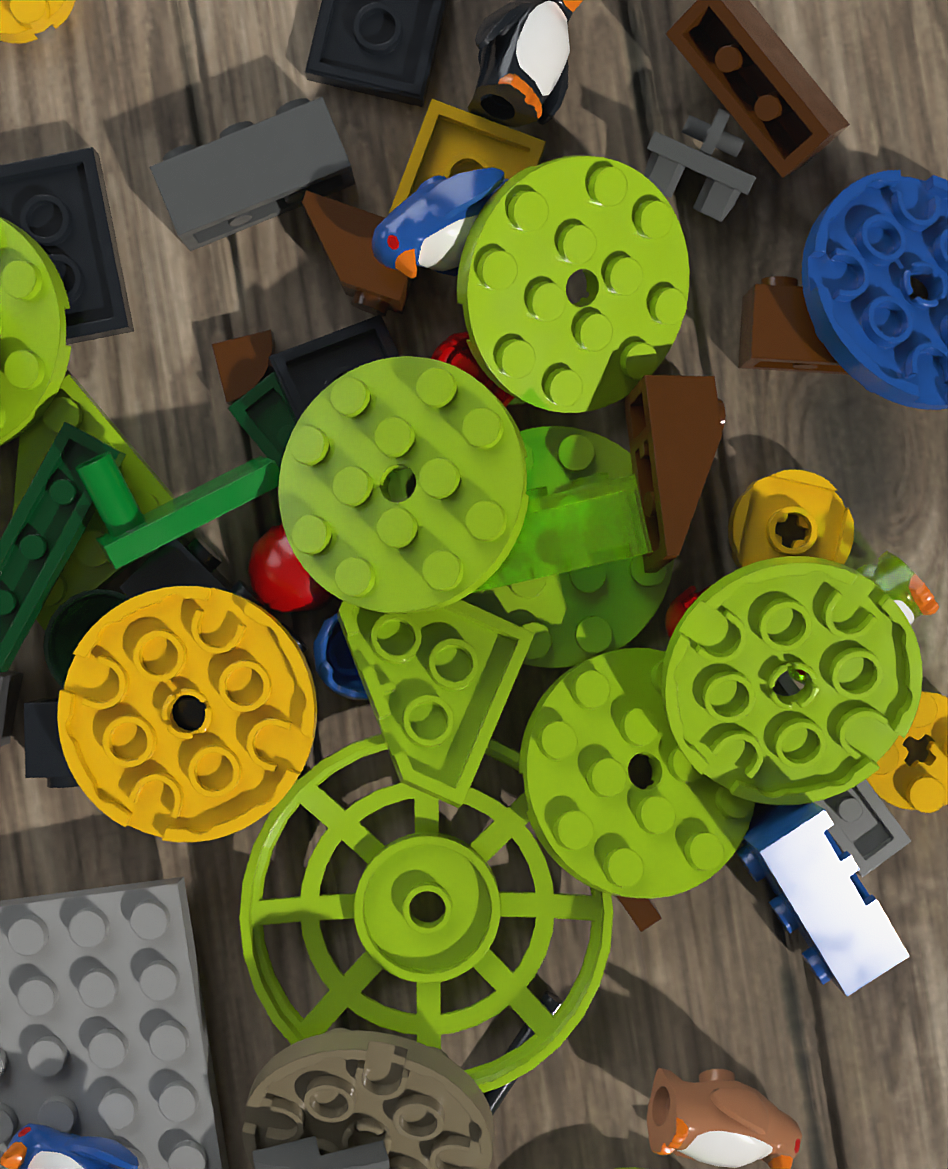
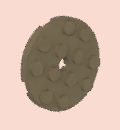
M335 1028L327 1033L296 1042L280 1051L263 1066L252 1084L245 1107L242 1140L245 1152L253 1168L252 1151L316 1136L320 1156L383 1140L389 1158L390 1169H488L493 1157L495 1138L493 1115L488 1101L475 1081L460 1066L449 1059L442 1050L392 1034ZM356 1125H357V1129L359 1130V1132L355 1131V1129H354V1127H355Z

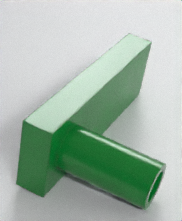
M111 452L97 455L75 468L108 530L107 533L95 539L107 561L115 569L278 487L280 470L275 460L258 456L142 514Z

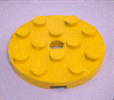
M174 586L148 591L128 599L101 617L89 629L73 652L75 656L68 670L64 689L59 691L57 722L63 754L72 775L86 796L99 810L124 827L129 825L144 833L161 837L163 841L193 843L225 837L248 827L270 812L285 797L303 771L312 749L317 724V700L312 674L301 649L288 630L274 616L254 602L228 591L203 586ZM183 695L194 696L206 706L205 720L197 730H184L174 721L172 714L173 705Z

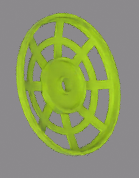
M382 733L354 741L323 758L295 782L285 797L270 812L253 844L242 881L239 920L243 955L254 990L273 1024L291 1045L306 1038L324 1034L348 1007L356 1015L379 1027L403 1034L417 1035L418 1043L441 1050L442 1034L456 1033L478 1026L500 1014L510 1005L535 1034L521 1046L494 1061L464 1070L483 1093L500 1088L533 1070L562 1045L584 1017L601 984L611 948L613 925L612 895L590 887L591 895L554 893L553 881L545 856L533 834L525 826L529 822L526 814L529 808L525 791L506 807L497 799L476 788L470 787L463 804L477 809L494 820L470 844L454 836L439 833V799L401 782L377 789L345 809L319 785L333 773L358 759L387 750ZM491 738L484 755H488L519 771L520 752ZM414 799L415 833L400 837L385 846L360 823L366 816L384 806L403 800ZM302 805L327 826L328 829L319 839L308 861L302 881L301 896L263 899L265 876L273 849L289 818ZM511 838L517 843L529 865L535 892L498 890L495 876L487 862ZM342 840L368 865L360 878L356 893L320 895L321 883L327 863ZM430 891L438 894L443 899L445 911L439 919L432 922H423L412 914L410 902L418 893ZM500 917H534L535 925L529 946L517 968L512 971L490 949L498 931ZM554 918L591 921L590 939L581 970L567 998L557 1011L552 1014L527 986L535 978L547 954L553 933ZM354 919L358 936L366 951L344 974L337 967L327 948L320 920ZM301 922L302 936L309 958L321 980L329 989L304 1018L290 1003L274 973L265 944L263 925ZM472 967L495 989L489 996L470 1006L452 1012L441 1013V982L458 977ZM384 969L401 979L416 982L417 1013H407L387 1007L369 998L362 991Z

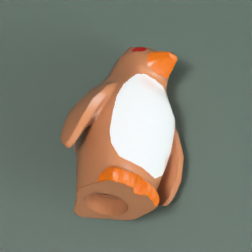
M658 1068L655 1073L647 1111V1128L652 1152L659 1155L673 1153L677 1156L720 1167L737 1168L756 1160H762L768 1164L770 1169H791L793 1159L799 1153L802 1141V1133L798 1123L778 1109L758 1090L735 1081V1074L726 1069L706 1070L699 1074V1082L696 1083L683 1081L672 1071Z

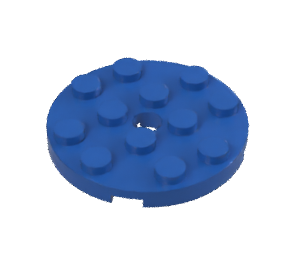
M901 170L877 172L857 180L844 189L826 206L812 225L807 236L802 258V286L807 310L818 339L825 345L838 364L866 390L907 407L925 410L948 409V180L932 175L926 181L901 176ZM910 277L916 278L924 284L928 292L927 300L921 297H916L913 300L909 296L913 293Z

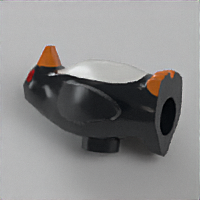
M516 0L486 17L475 37V42L479 49L478 61L480 72L473 98L467 107L469 113L509 127H520L535 121L541 125L549 122L561 107L568 89V56L570 53L568 22L573 12L583 0Z

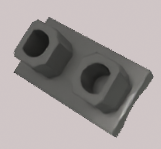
M719 108L711 124L689 115L682 133L703 142L699 151L654 131L647 147L652 153L647 162L644 176L654 183L664 196L669 198L672 197L685 167L707 176L693 205V209L722 222L735 205L740 193L749 194L756 177L711 157L715 148L737 157L745 141L724 131L730 113Z

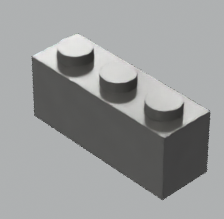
M323 97L313 101L307 98L292 100L282 105L276 111V116L256 124L249 121L233 124L220 133L219 139L200 147L192 144L179 146L166 153L163 157V162L150 166L177 235L190 251L303 206L302 201L306 190L325 197L356 184L351 164Z

